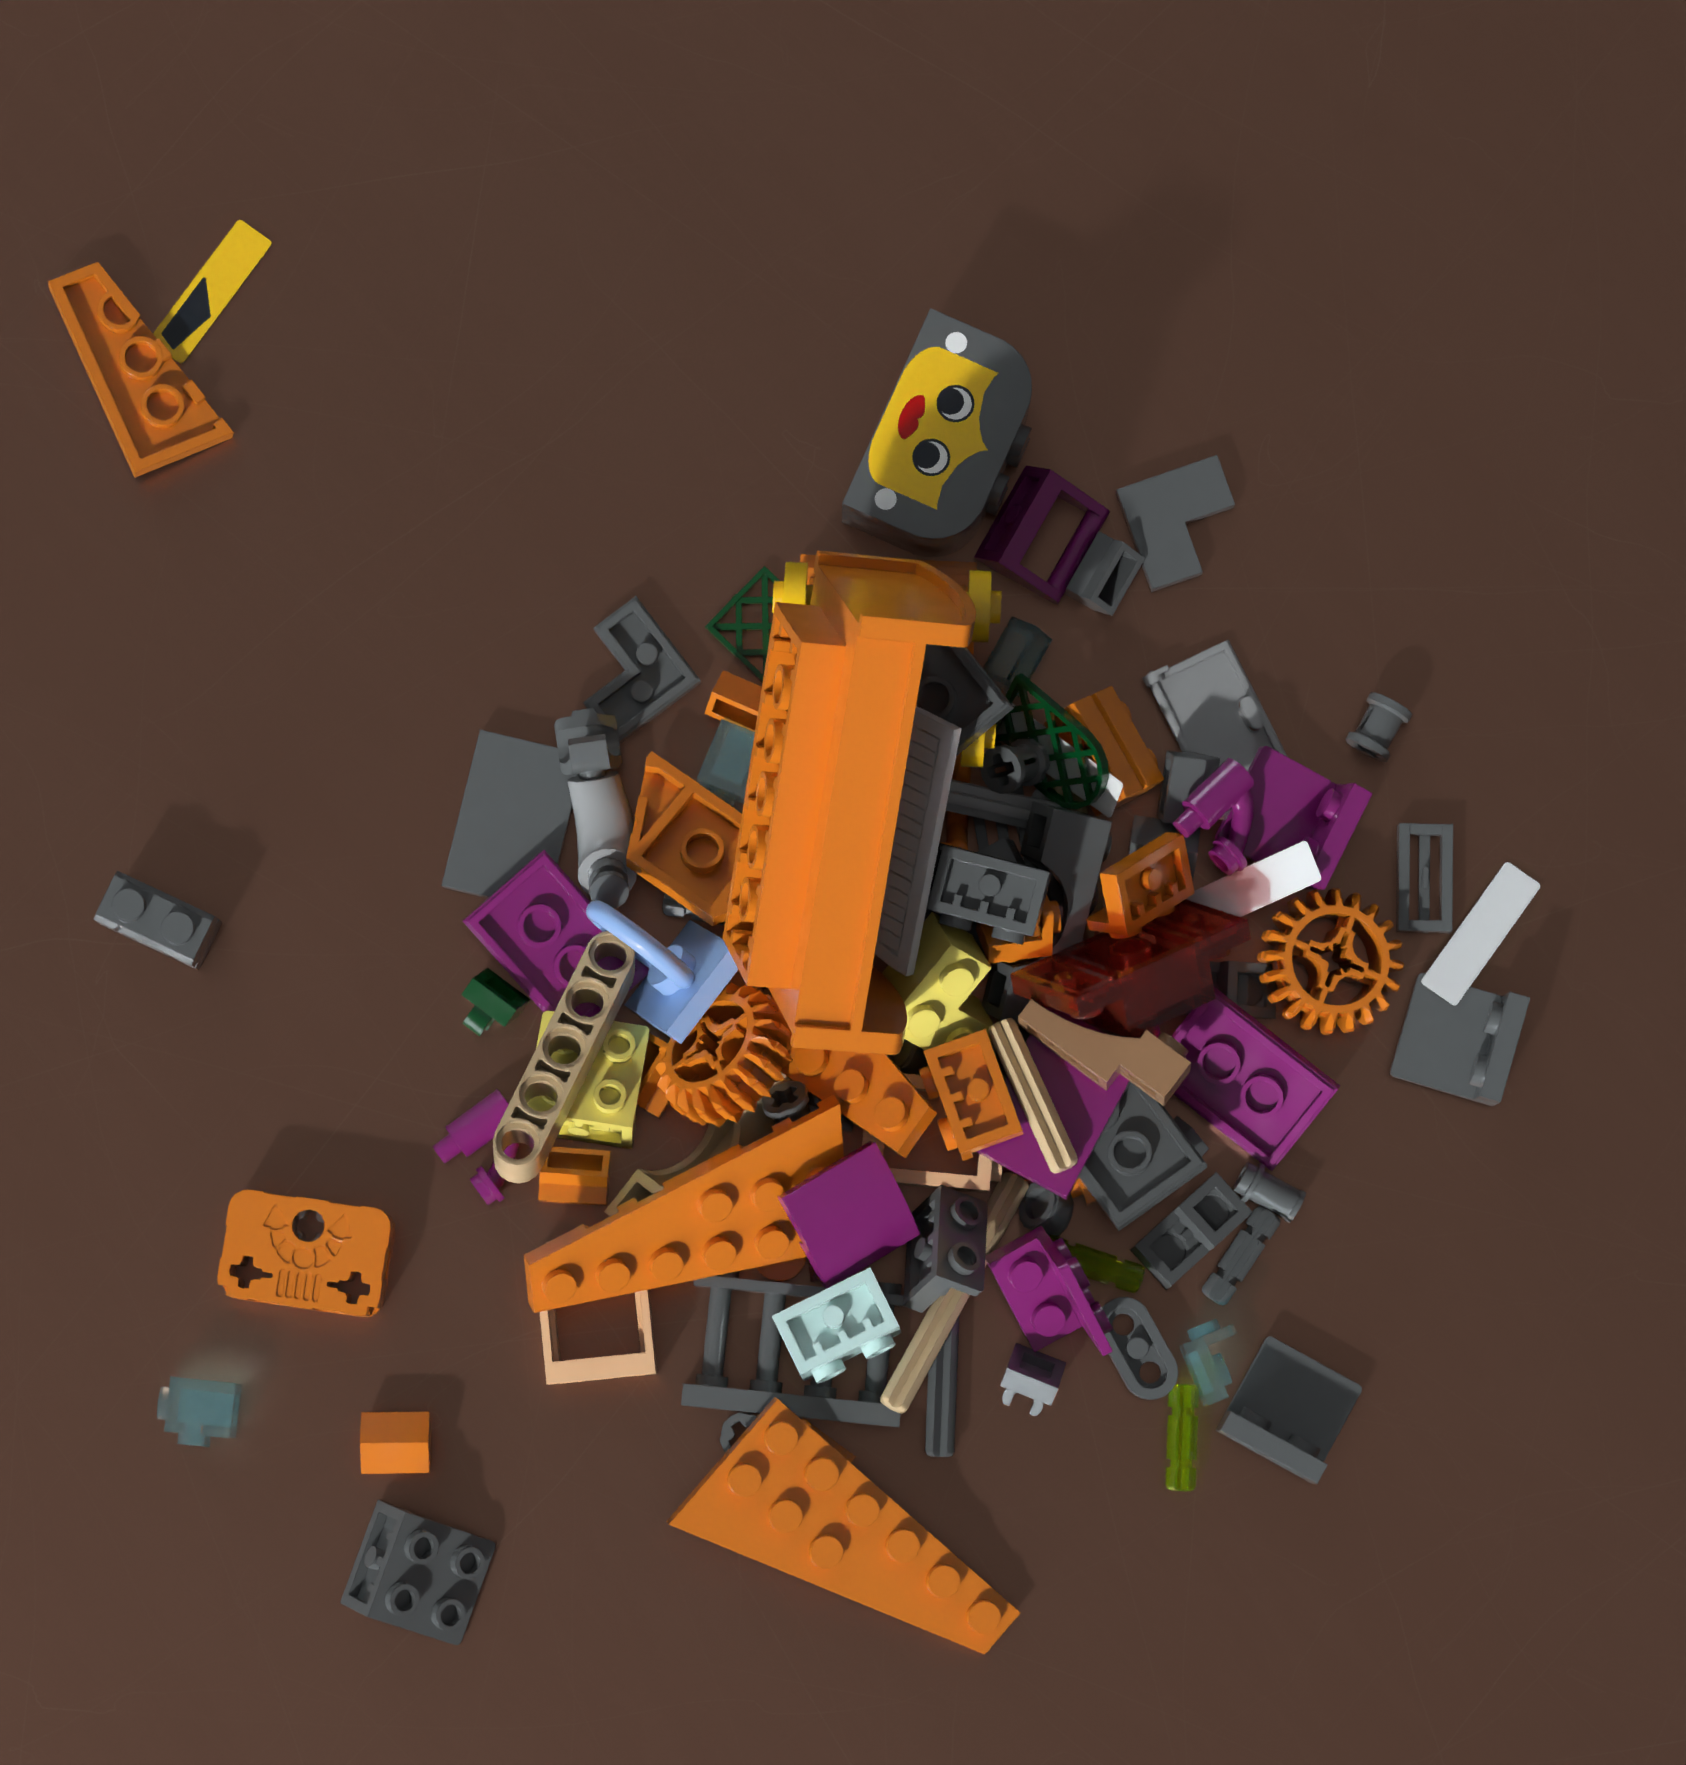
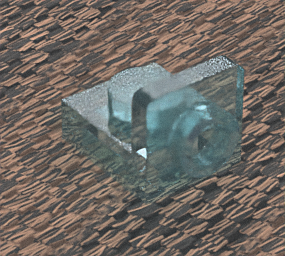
M1216 1318L1187 1330L1191 1341L1179 1345L1203 1406H1208L1228 1398L1225 1386L1232 1383L1229 1370L1222 1355L1217 1353L1212 1356L1208 1346L1237 1334L1234 1324L1221 1328Z

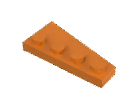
M99 262L48 281L49 290L134 478L233 438L234 432L223 418L220 419L207 403L204 394L192 379H188L172 359L170 351L141 320L138 311Z
M791 1048L788 1050V1053L793 1061L781 1069V1072L792 1081H799L805 1084L807 1091L821 1101L834 1094L840 1103V1110L843 1116L904 1158L907 1157L937 1114L887 1054Z

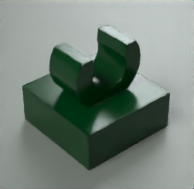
M486 968L472 978L461 994L475 1005L462 1024L478 1036H481L485 1030L488 1031L495 1021L504 1027L520 1016L531 999L492 970Z

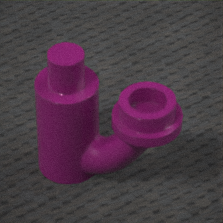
M1227 758L1182 802V807L1185 811L1173 822L1175 829L1188 838L1199 827L1208 830L1232 808V820L1228 838L1219 836L1213 842L1214 847L1209 851V856L1213 863L1227 875H1232L1236 870L1242 871L1247 866V860L1243 852L1254 817V799L1251 788L1254 786L1253 778L1240 763L1231 758Z
M498 1088L445 1126L449 1134L432 1146L444 1163H447L460 1152L469 1157L494 1138L495 1131L509 1105ZM519 1143L509 1145L504 1150V1153L510 1158L515 1159ZM494 1159L488 1172L482 1166L476 1169L478 1173L469 1180L488 1205L495 1200L501 1202L505 1197L500 1189L506 1180L495 1169Z

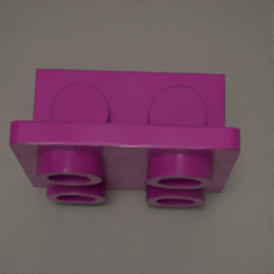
M1261 746L1248 769L1254 781V786L1251 788L1254 799V817L1243 855L1256 863L1302 841H1307L1322 879L1304 888V890H1325L1373 793L1355 783L1336 784L1271 747ZM1232 808L1227 811L1215 835V840L1219 836L1228 838L1232 820Z
M1039 1226L986 1255L985 1260L1034 1352L1081 1327L1084 1328L1102 1356L1113 1352L1105 1337V1334L1111 1332L1113 1328L1098 1301L1095 1302L1089 1291L1088 1286H1090V1283L1075 1256L1072 1257L1062 1238L1052 1241L1044 1228Z

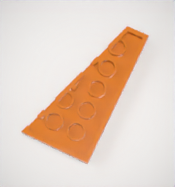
M833 1094L816 1103L818 1106L817 1110L793 1122L789 1117L771 1126L773 1132L747 1146L737 1144L663 1182L664 1189L637 1202L635 1197L616 1207L618 1213L591 1227L582 1224L524 1254L528 1303L533 1313L807 1257L799 1244L801 1239L777 1196L844 1157L841 1110L837 1098Z
M776 1397L770 1401L666 1521L673 1527L982 1654H986L1020 1615V1612Z

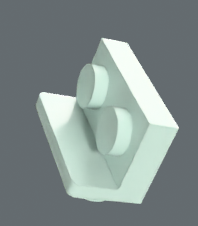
M871 1268L857 1273L772 1316L803 1381L814 1377L817 1384L844 1372L846 1367L843 1362L860 1353H863L866 1359H870L886 1352L896 1345L893 1337L902 1333Z

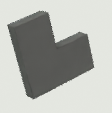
M1217 455L1116 489V496L1135 549L1145 558L1142 568L1151 592L1200 576L1203 573L1186 524L1232 509L1235 506Z
M637 596L593 628L625 671L585 700L583 704L586 709L594 708L596 713L616 716L620 744L701 683L700 678Z

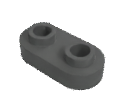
M1119 1297L1107 1302L1102 1309L1112 1328L1113 1320L1119 1314L1128 1315L1133 1321V1329L1128 1335H1119L1114 1329L1105 1334L1113 1352L1109 1353V1356L1126 1387L1135 1396L1146 1400H1154L1166 1396L1177 1382L1178 1366L1148 1310L1141 1302L1129 1297ZM1146 1362L1155 1363L1160 1370L1159 1378L1154 1383H1146L1140 1377V1368Z

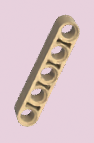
M609 931L597 934L588 943L495 1131L493 1138L495 1169L502 1178L509 1182H528L535 1178L542 1169L633 983L635 951ZM613 956L622 960L624 964L616 970L609 971L599 967L597 962L604 957ZM590 1002L599 1006L601 1011L595 1016L583 1017L578 1015L574 1009L581 1003ZM559 1049H570L577 1053L578 1058L572 1063L560 1064L552 1060L551 1055ZM542 1095L550 1097L556 1103L551 1109L542 1112L533 1110L527 1104L532 1098ZM513 1143H524L533 1150L530 1155L523 1159H513L504 1153V1150Z

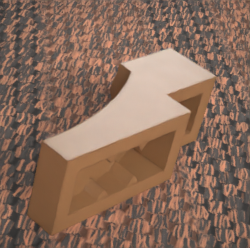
M1032 999L1018 1016L1019 1027L1106 1091L1121 1074L1162 1106H1165L1190 1073L1191 1062L1184 1058L1188 1050L1176 1039L1164 1032L1158 1038L1148 1030L1144 1032L1141 1038L1104 1034L1067 1021L1045 1009Z

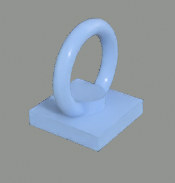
M600 900L590 902L586 908L588 919L602 932L609 931L635 951V958L649 968L648 975L625 1003V1006L641 1019L682 1044L738 971L724 940L689 920L671 945L666 948L653 936L610 905Z

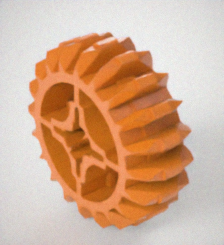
M1339 888L1328 890L1325 900L1319 890L1309 891L1306 894V904L1298 897L1287 902L1290 915L1281 911L1274 913L1272 916L1273 923L1281 932L1266 930L1262 933L1261 938L1265 943L1274 946L1273 950L1259 952L1257 955L1258 961L1272 963V971L1261 974L1259 980L1261 983L1275 981L1278 989L1268 995L1269 1002L1275 1003L1284 998L1288 1001L1281 1014L1286 1020L1293 1018L1301 1011L1302 1014L1299 1022L1300 1028L1303 1030L1312 1029L1318 1019L1319 1029L1323 1035L1332 1034L1336 1027V1022L1343 1033L1352 1032L1355 1030V1018L1363 1025H1368L1374 1021L1371 1007L1378 1011H1384L1390 1006L1387 998L1381 991L1394 993L1399 990L1400 984L1388 977V973L1403 970L1404 963L1400 960H1390L1389 952L1400 949L1402 942L1396 939L1386 941L1384 933L1390 931L1394 925L1391 920L1378 924L1373 921L1380 909L1377 904H1370L1362 912L1359 911L1362 902L1359 893L1350 894L1343 904V896ZM1329 918L1337 920L1334 929L1327 932L1322 943L1313 940L1305 942L1297 938L1301 930L1313 919ZM1356 933L1366 948L1368 963L1359 959L1354 952L1353 940ZM1334 951L1332 960L1338 963L1340 968L1327 972L1329 963L1322 959L1321 954ZM1292 955L1293 960L1304 965L1308 972L1309 979L1306 990L1310 992L1309 994L1302 988L1296 978ZM1339 980L1349 983L1357 981L1364 984L1360 992L1344 1005L1324 1003L1327 994L1334 992Z
M731 982L715 999L682 1044L670 1038L668 1043L658 1049L663 1059L655 1067L661 1075L657 1085L663 1090L665 1098L670 1101V1105L676 1111L702 1126L712 1123L720 1127L727 1119L737 1123L741 1119L744 1110L755 1113L757 1102L763 1096L771 1098L769 1090L773 1084L785 1080L781 1074L782 1067L793 1061L788 1053V1050L792 1048L790 1044L791 1030L775 1000L769 994L765 995L758 988L747 985L739 987Z

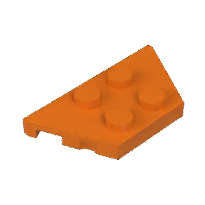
M651 751L646 757L641 792L638 797L633 831L630 836L626 856V866L711 926L718 925L726 919L742 813Z

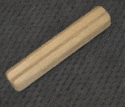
M1007 1018L996 1022L988 1028L989 1037L1050 1171L1060 1173L1072 1168L1078 1162L1076 1152L1016 1021L1013 1018Z

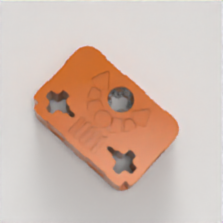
M242 1190L231 1198L225 1224L227 1227L222 1257H220L217 1275L218 1285L224 1287L226 1296L240 1300L357 1317H371L382 1309L385 1301L395 1236V1223L388 1213L374 1207H359L326 1200L276 1195L257 1190ZM310 1212H317V1221L324 1223L323 1233L314 1234L312 1242H305L306 1235L298 1230V1223L300 1220H307ZM249 1258H253L254 1267L262 1269V1272L272 1274L273 1277H261L260 1280L253 1279L249 1283V1288H244L245 1281L240 1277H236V1270L238 1266H247ZM356 1273H362L361 1281L370 1285L369 1295H360L357 1304H351L352 1297L350 1294L343 1292L342 1289L332 1287L334 1283L344 1284V1282H353Z

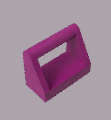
M1026 465L974 558L1048 601L1059 604L1069 582L1097 533L1102 528L1110 511L1051 469ZM1058 497L1084 511L1085 514L1046 582L1022 566L1020 562Z

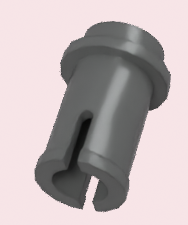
M1247 1162L1233 1186V1191L1240 1194V1201L1245 1203L1249 1199L1290 1223L1299 1211L1306 1192L1264 1171L1265 1165L1260 1162L1255 1166Z

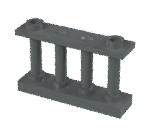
M739 1271L694 1280V1286L710 1288L702 1374H696L695 1385L683 1383L682 1406L761 1413L770 1401L776 1397L800 1418L889 1427L900 1426L901 1414L892 1411L880 1402V1397L887 1386L890 1349L878 1356L867 1359L864 1391L859 1390L858 1401L836 1399L837 1388H832L833 1378L817 1384L814 1377H812L810 1385H804V1395L782 1393L783 1383L777 1382L782 1337L772 1316L785 1310L786 1296L809 1298L825 1290L824 1287L740 1279ZM878 1282L893 1314L895 1307H904V1295H901L902 1284ZM732 1290L765 1293L756 1380L750 1379L749 1390L727 1388L729 1377L723 1376Z

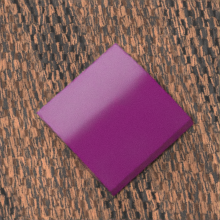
M869 1141L777 1196L801 1239L799 1242L800 1246L825 1289L851 1277L920 1235L905 1198L876 1142Z

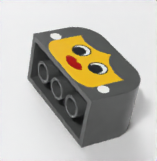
M930 308L842 502V523L923 557L945 556L958 551L968 544L978 532L986 513L994 516L997 515L1008 490L1007 484L1010 476L1004 474L1008 464L1018 468L1030 441L1029 435L1032 428L1026 426L1032 396V380L1029 368L1021 354L1006 341Z

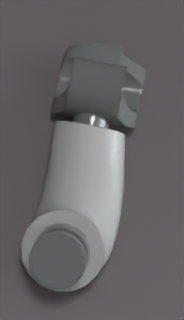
M594 708L572 711L570 717L556 720L554 728L561 773L565 775L579 774L567 780L577 833L578 880L581 888L591 897L592 901L600 900L613 908H617L626 902L629 891L636 882L637 873L626 866V856L634 826L631 808L619 772L606 771L618 768L623 764L616 716L596 713Z

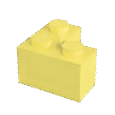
M931 912L923 923L914 975L904 976L889 965L882 972L896 988L906 1007L907 1025L904 1039L923 1050L986 1029L989 1037L988 1028L993 1025L979 998L971 994L991 970L989 962L972 934L963 929L938 923L940 916L934 912Z

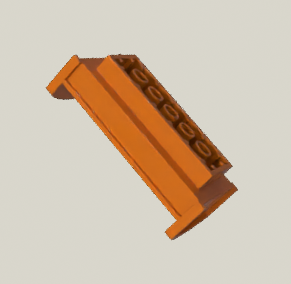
M817 550L811 604L775 602L722 939L746 985L769 988L792 1032L790 1042L792 1048L896 1055L900 1053L903 1046L907 1025V1011L896 988L880 971L873 967V960L926 644L968 647L973 637L976 609L972 599L959 584L925 562Z

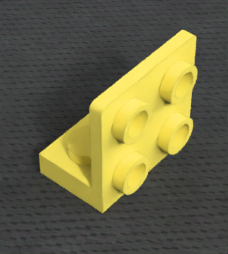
M545 1011L542 1014L537 1046L554 1011ZM613 1021L557 1138L632 1149L636 1130V1108L650 1032L647 1026ZM559 1049L551 1055V1058L557 1063L569 1064L575 1061L578 1055L570 1049ZM542 1095L532 1098L527 1104L533 1110L542 1112L551 1109L556 1103L550 1097Z

